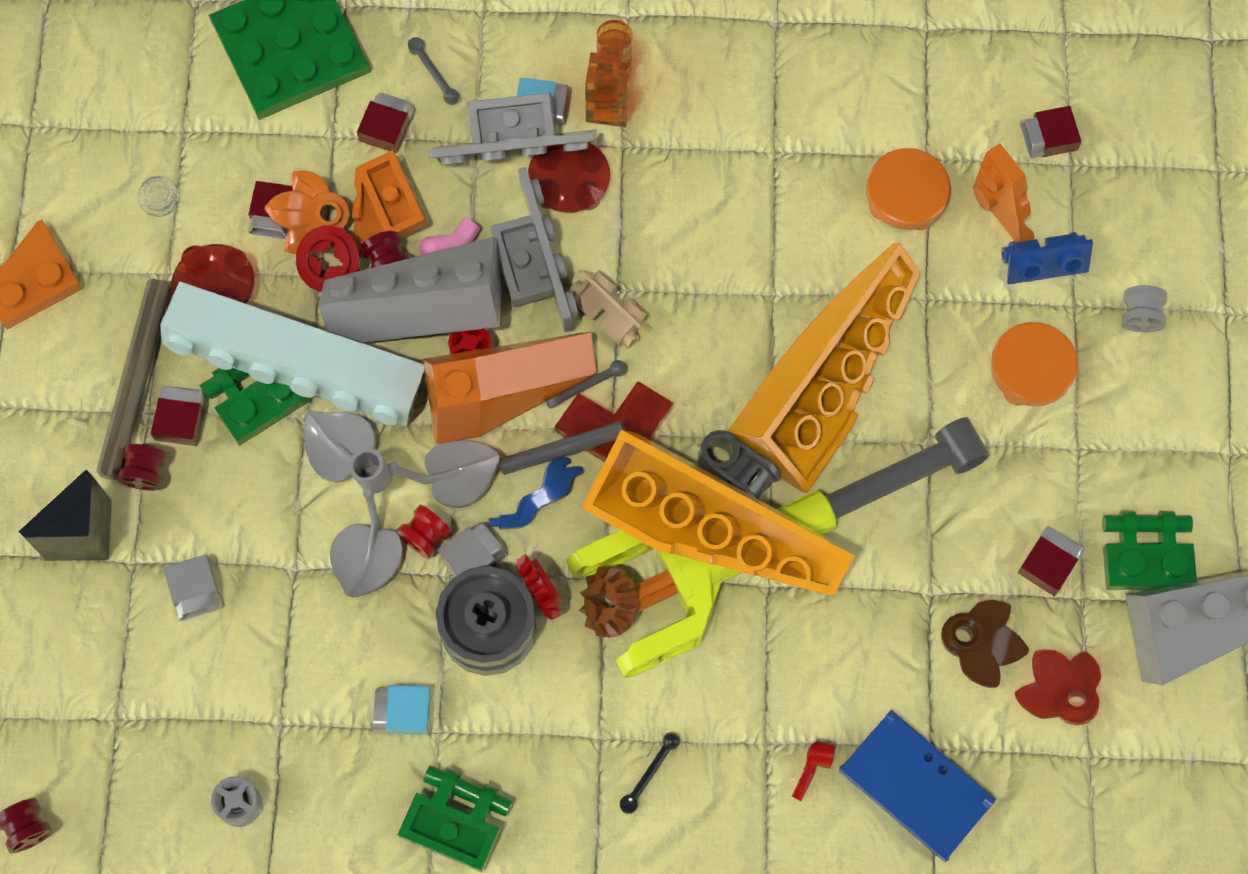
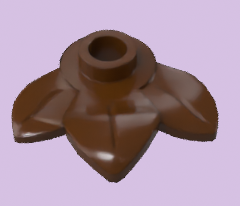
M986 600L979 602L969 614L959 613L951 616L944 623L941 630L942 644L950 654L959 658L963 674L972 682L986 688L999 687L1001 679L999 666L1013 664L1025 657L1029 652V648L1020 636L1005 626L1011 613V605L1001 601ZM957 630H965L970 636V642L960 643L955 637V632Z

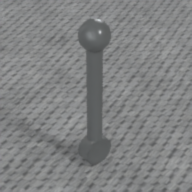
M418 37L411 38L408 41L409 52L413 55H418L443 91L444 101L451 105L458 102V92L448 86L424 51L423 40Z
M621 360L613 361L607 370L546 400L548 408L556 406L613 375L616 377L624 375L626 365Z

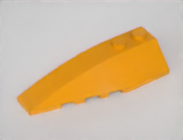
M893 243L819 313L773 367L727 431L755 453L764 456L772 462L781 473L780 479L801 492L807 493L853 428L858 416L854 412L861 393H868L874 380L870 376V372L878 355H885L891 341L888 339L892 322L893 320H900L921 273L900 243Z
M626 430L620 431L581 507L655 550L764 577L830 596L836 595L856 557L844 548L743 490L642 435Z

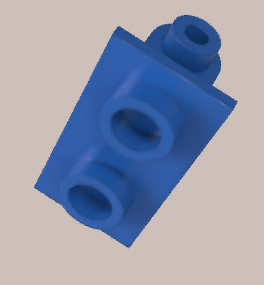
M1071 232L1068 235L1045 238L1044 247H1040L1037 239L1009 242L1007 247H1002L1001 249L1003 263H1009L1007 284L1089 272L1093 240H1086L1085 235L1078 236L1076 232Z

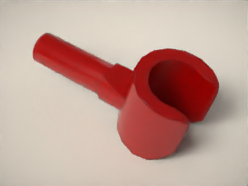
M815 742L809 746L806 764L803 768L804 771L791 797L802 801L815 775L816 766L827 769L831 768L835 751L834 745Z

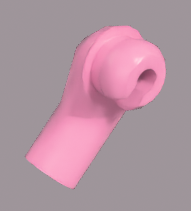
M463 218L452 235L425 237L420 243V253L424 255L471 243L480 231V227L472 220Z

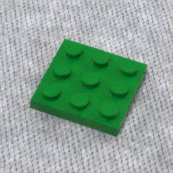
M243 0L209 14L211 23L258 120L370 73L369 65L336 0Z

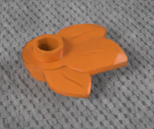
M293 171L291 178L293 191L275 196L265 206L266 212L275 222L289 229L284 244V250L288 253L296 254L300 241L312 229L325 225L343 229L349 220L350 212L346 201L340 195L329 192L324 179L311 171ZM325 205L334 206L337 211L336 218L332 221L323 220L320 215L322 207Z

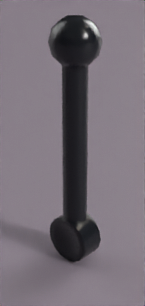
M669 732L664 735L662 748L631 794L624 796L620 800V809L623 813L632 814L636 811L637 799L670 750H674L679 746L680 738L676 733Z

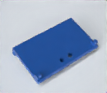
M893 710L884 717L849 760L839 767L841 774L943 862L949 860L952 852L997 800Z

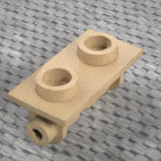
M583 269L579 271L586 280L584 283L580 280L576 281L569 289V291L572 290L576 305L594 321L605 310L608 314L598 326L618 346L624 345L629 349L639 339V336L635 333L638 329L647 331L653 329L644 320L647 316L645 310L630 298L626 301L620 298L614 292L618 286L605 273L600 270L596 273Z

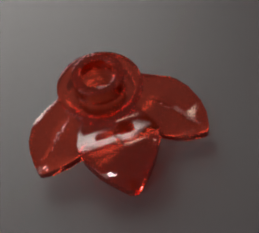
M1042 649L1035 651L1032 658V670L1036 682L1018 689L1014 694L1021 707L1039 719L1059 717L1064 722L1076 726L1092 721L1098 714L1100 705L1096 689L1101 681V671L1096 660L1086 651L1079 653L1071 661L1055 650ZM1072 697H1081L1085 703L1082 706L1076 707L1072 706L1068 700Z

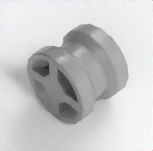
M1137 285L1125 290L1123 300L1127 305V311L1122 316L1123 327L1142 333L1156 332L1164 329L1166 317L1162 313V307L1167 303L1166 291L1150 285Z
M239 776L228 777L221 780L214 788L211 795V805L214 813L226 824L233 827H244L253 823L259 817L262 809V798L259 791L247 779Z

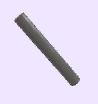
M618 421L500 458L499 465L501 471L506 475L616 441L620 431L625 430V426L622 421Z

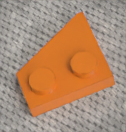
M999 143L985 154L973 185L974 195L984 209H990L1015 242L1034 240V232L1023 222V219L1031 214L1030 202L1027 197L1026 175Z
M393 150L355 168L354 187L356 188L357 195L353 201L352 218L355 221V243L359 250L365 240L380 232L396 231L400 238H403L428 225L398 157Z
M43 220L35 223L0 268V320L7 330L82 290Z

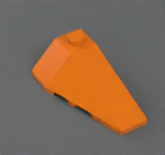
M591 332L424 358L423 364L435 443L441 444L479 437L596 375Z

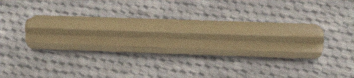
M149 279L146 283L96 469L99 476L105 479L117 480L119 470L124 468L126 460L122 456L125 445L131 443L161 330L160 324L163 320L171 292L168 282L163 280Z

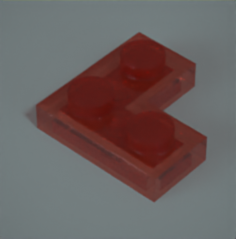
M637 381L616 413L612 414L578 392L555 425V432L567 438L622 421L626 431L636 432L652 440L672 411L673 402ZM615 441L585 451L605 462Z

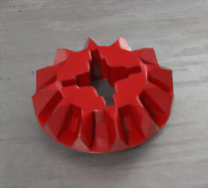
M330 225L320 226L309 231L300 241L296 251V267L306 285L313 290L322 292L324 280L361 271L359 262L362 253L355 243V237L348 234L342 228ZM333 248L335 249L334 257L343 264L342 266H330L327 271L325 270L326 262L321 260V257L316 256V253H330Z
M524 554L516 559V568L544 616L551 620L561 616L562 613L558 606L562 605L563 602L537 558L530 561L527 554Z

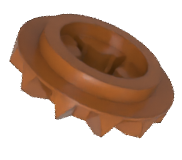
M613 566L598 567L596 574L586 576L587 589L579 592L585 598L584 605L579 611L587 616L585 627L595 630L596 636L617 637L623 634L634 620L637 610L636 587L632 578L623 569ZM606 595V598L610 600V603L615 604V607L606 608V605L601 601L602 596Z

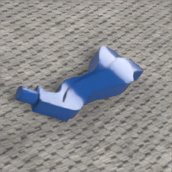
M565 457L552 460L545 468L541 488L524 496L518 502L514 514L500 515L499 518H489V527L509 530L527 526L538 509L556 502L569 491L572 479L583 473L582 467L572 466L564 468L570 463V460Z

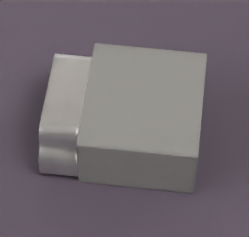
M481 522L473 528L467 527L437 549L440 558L455 577L470 568L495 567L498 562L506 557L502 546Z
M206 554L163 567L172 602L176 607L180 621L223 608L211 562Z

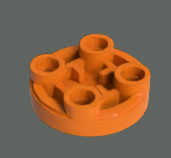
M914 148L896 149L879 158L870 171L866 185L869 210L873 217L901 229H928L943 213L951 192L950 179L942 163L931 154Z
M1026 322L1013 326L999 338L992 352L990 365L996 385L1010 404L1015 406H1045L1056 402L1068 392L1077 375L1078 358L1073 344L1060 330L1045 323Z

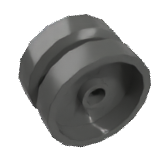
M491 566L470 568L452 578L440 594L436 608V619L442 644L451 660L467 672L483 676L502 674L521 664L531 651L537 632L533 599L523 581L509 571ZM485 618L495 620L494 623L487 621L486 626L480 625V622Z

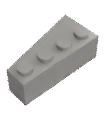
M491 237L324 280L319 306L326 331L359 343L499 327L503 274L495 238Z
M1248 570L1126 594L1142 682L1164 685L1248 643Z

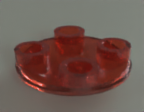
M589 141L588 149L564 151L563 144L548 145L547 153L533 155L528 167L530 180L538 179L543 194L544 203L538 205L542 208L558 212L574 213L595 209L600 204L610 181V168L605 155L597 146Z
M224 244L192 245L183 251L182 260L178 263L172 276V295H174L180 281L245 304L248 303L254 290L255 275L253 267L244 252Z

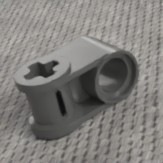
M717 430L710 432L701 443L698 453V466L757 499L771 482H777L781 478L780 471L772 462L764 456L755 453L727 431ZM715 447L722 448L728 453L730 459L722 463L715 462L709 457L707 451ZM754 477H757L754 480V482L749 486L750 482L754 479Z

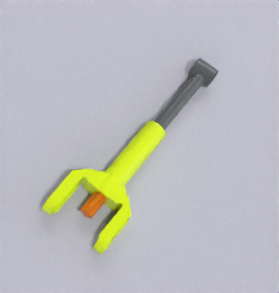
M960 418L947 424L935 434L937 444L826 496L821 491L816 490L776 510L816 533L824 535L837 528L836 519L950 465L955 474L970 471L987 460L990 454L969 418ZM619 530L575 551L566 559L572 575L575 578L596 574L598 567H617L654 548ZM656 550V558L663 572L635 585L637 591V612L676 595L687 618L632 643L627 652L616 660L623 677L630 678L700 646L721 583L742 572Z

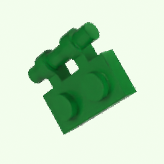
M218 368L211 372L213 377L199 385L208 400L221 391L227 396V400L214 408L239 446L312 401L311 398L294 393L290 386L274 381L271 384L256 381L239 391L235 383L249 375V373L234 368L230 370Z
M1120 511L1119 515H1103V532H1119L1120 544H1106L1103 547L1106 590H1151L1197 580L1194 544H1176V533L1192 532L1193 518L1191 515H1176L1174 511H1159L1158 515H1137L1135 511ZM1137 532H1158L1159 544H1137L1136 534Z
M430 765L425 773L423 782L438 788L433 799L419 793L415 794L397 835L399 838L483 873L501 831L499 827L489 824L485 820L490 811L507 817L513 800L498 794V789L488 784L481 787L460 778L461 773L448 768L445 772ZM455 795L474 803L475 806L471 815L449 807L448 803L451 797Z

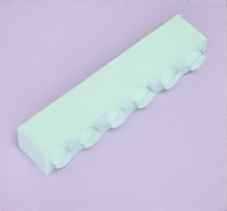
M180 281L160 324L162 344L166 345L169 350L183 356L193 354L205 358L215 367L224 370L234 368L249 373L253 379L262 383L271 384L274 381L288 385L294 393L307 398L317 396L329 400L341 410L350 412L358 410L372 415L375 420L386 425L399 424L407 427L424 380V364Z

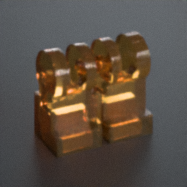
M609 20L602 23L597 29V53L590 52L585 82L586 122L626 127L629 81L632 70L633 33L625 22Z

